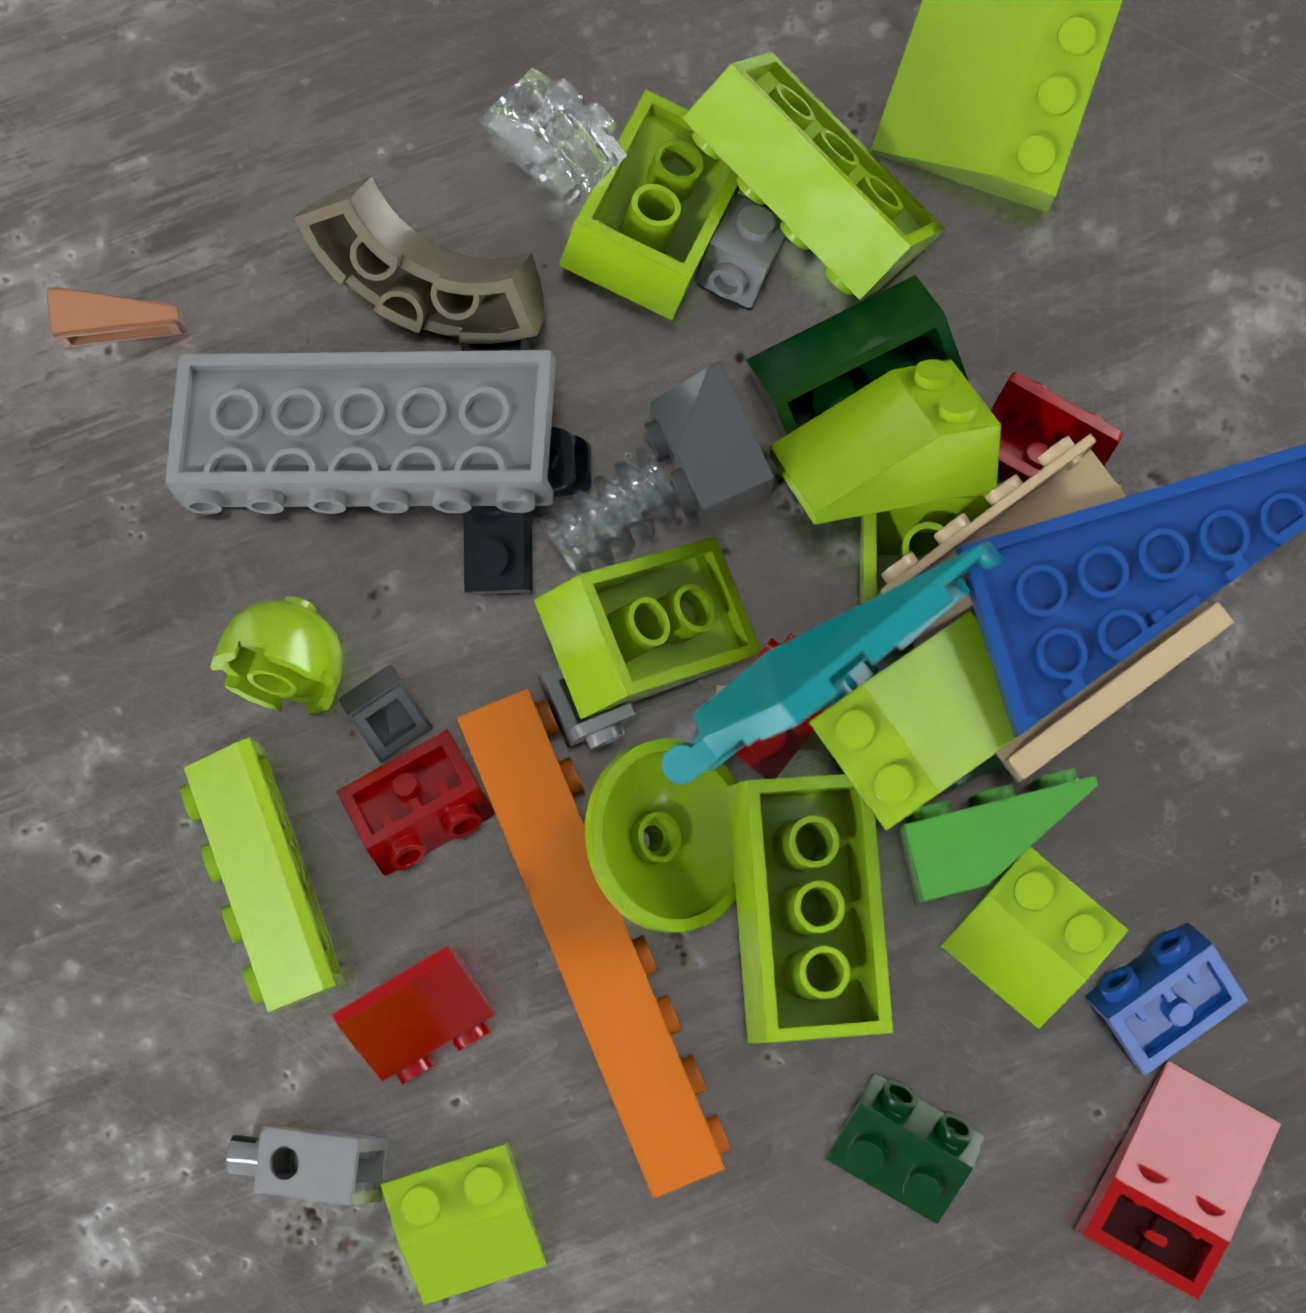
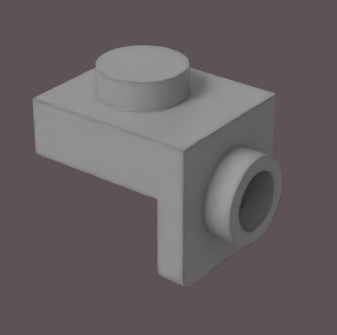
M737 194L709 243L696 282L723 298L751 308L759 295L767 273L787 239L780 228L782 220L771 209Z
M560 666L546 671L538 677L568 748L587 741L590 750L612 743L626 735L622 726L637 715L635 707L631 702L621 707L580 719Z

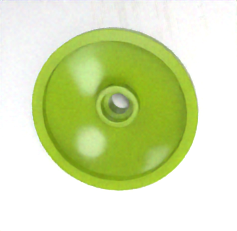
M674 738L645 741L626 749L616 756L598 778L589 799L585 818V844L588 860L595 880L605 897L617 911L633 923L649 930L664 933L686 932L704 927L721 917L736 901L727 786L736 784L738 781L725 764L713 770H707L700 777L687 784H677L669 780L662 769L664 754L679 743H690L686 740ZM644 830L648 833L650 839L648 848L644 842Z

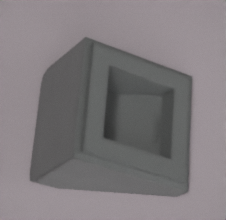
M391 665L384 667L339 699L346 714L380 763L433 728Z

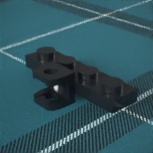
M526 339L493 344L461 343L462 351L530 350L529 341ZM551 427L548 481L554 491L553 499L576 497L584 494L591 488L590 443L557 427ZM472 506L470 511L464 512V592L471 595L533 592L532 511L511 513L500 510L497 506Z

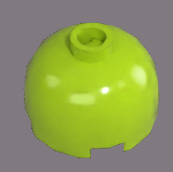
M284 596L280 600H265L242 608L233 616L218 642L210 668L211 670H223L227 673L224 686L250 702L272 710L281 711L283 698L297 703H308L307 713L317 714L328 710L334 701L341 680L344 658L337 633L321 615L316 613L315 606L299 597Z

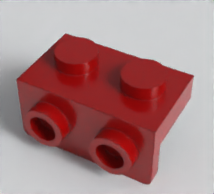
M1016 372L1011 373L990 410L1001 424L997 476L1005 481L1015 474L1018 475L1023 483L1044 468L1038 461V458L1066 436H1069L1076 445L1091 434L1096 440L1091 450L1105 467L1123 437V433L1120 430L1106 423L1100 416L1086 412L1052 393L1043 384L1031 381Z

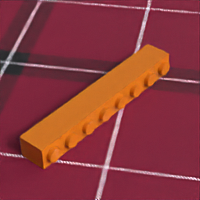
M527 688L456 717L652 1198L655 1199L725 1170L720 1155L730 1152L732 1149L718 1115L707 1119L704 1118L695 1095L707 1091V1088L693 1054L682 1059L679 1057L671 1035L682 1031L669 996L665 995L656 999L646 975L656 972L658 969L644 935L631 940L622 914L605 897L591 870L585 844V820H582L573 799L574 796L584 793V789L571 758L568 757L558 761L549 738L559 734L560 731L547 699L544 698L534 702Z

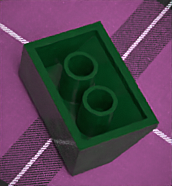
M916 275L746 359L764 406L781 438L893 369L916 366L924 360L935 359L944 361L951 359L969 382L945 313Z

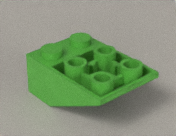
M1076 768L1041 776L1037 780L1031 781L1033 792L1016 796L1013 784L982 791L976 793L975 796L969 797L971 808L952 812L951 804L948 800L920 807L908 815L910 823L898 828L896 833L915 904L989 885L1098 785L1096 776L1079 780Z

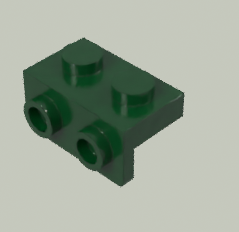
M873 1074L866 1084L859 1102L831 1145L826 1160L938 1224L973 1170L984 1137L973 1130L972 1126L960 1116L944 1113L919 1099L908 1086L897 1081H888L878 1074Z

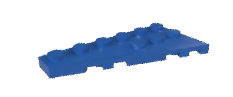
M1306 444L962 545L955 550L958 556L989 541L1004 559V563L990 569L984 568L978 563L964 576L967 587L971 590L969 595L1014 737H1018L1042 718L1073 698L1100 676L1124 661L1201 605L1209 597L1306 529Z

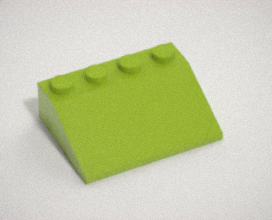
M922 0L870 152L1048 213L1056 197L1123 0Z

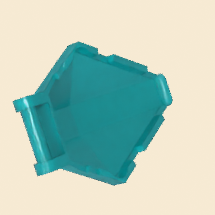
M989 541L766 652L693 714L700 734L690 743H679L664 754L662 760L664 774L674 783L687 784L700 777L707 770H713L723 765L744 746H750L759 737L762 740L800 724L808 716L837 703L880 671L875 665L876 662L896 646L901 651L967 596L971 590L961 578L978 563L987 569L994 568L1004 563V559Z

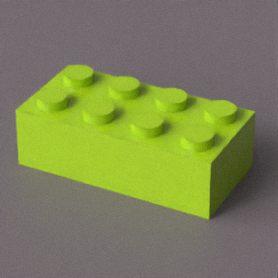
M846 774L746 780L727 786L747 1043H775L893 1033L876 818L872 810Z

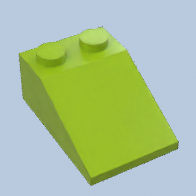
M645 89L574 222L558 266L673 320L706 254L709 243L738 188L736 183L738 175L722 159L716 160L711 158L697 146L692 138L694 130L682 119L689 111L688 109Z
M931 359L921 361L916 366L893 369L770 445L769 457L815 525L993 491L997 488L1001 424L951 359L944 361Z
M716 536L579 574L534 599L580 719L639 701L752 659L761 651Z
M971 610L809 722L885 830L894 826L1018 738L1014 737L978 620Z

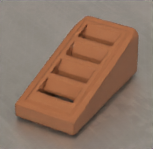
M60 287L47 288L51 334L64 348L181 335L183 332H186L185 318L177 306Z

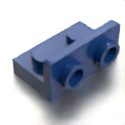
M1185 923L1178 929H1172L1156 938L1149 950L1127 966L1110 971L1102 978L1099 986L1086 996L1091 1006L1105 1019L1135 1067L1144 1076L1249 1001L1213 943L1190 923Z

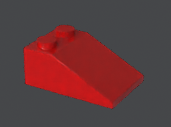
M445 946L331 1014L339 1029L380 1080L385 1081L396 1075L402 1085L434 1067L435 1064L430 1054L452 1042L457 1052L491 1033L485 1021L497 1015L460 950L451 946Z

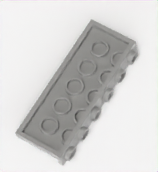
M552 350L179 354L165 485L182 506L189 511L200 514L219 513L222 511V507H247L251 511L263 514L280 513L284 510V507H309L316 512L336 514L344 512L346 506H370L376 511L394 514L407 511L409 506H433L435 509L447 513L468 512L472 506H497V508L506 512L526 513L534 510L535 506H549L553 504L554 493L548 481L556 359Z

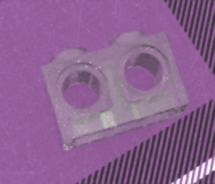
M534 67L478 118L513 163L571 208L627 156L612 135L618 129V125L600 104L592 100L586 105L583 97L566 79L560 76L553 82Z

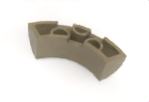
M372 176L327 194L305 207L293 217L305 241L331 276L340 285L345 281L357 293L375 305L373 309L375 313L397 325L417 333L424 329L445 336L459 337L460 343L474 344L511 342L536 336L540 331L544 320V298L540 276L532 253L514 258L484 259L466 256L440 247L421 236L396 214L379 191Z

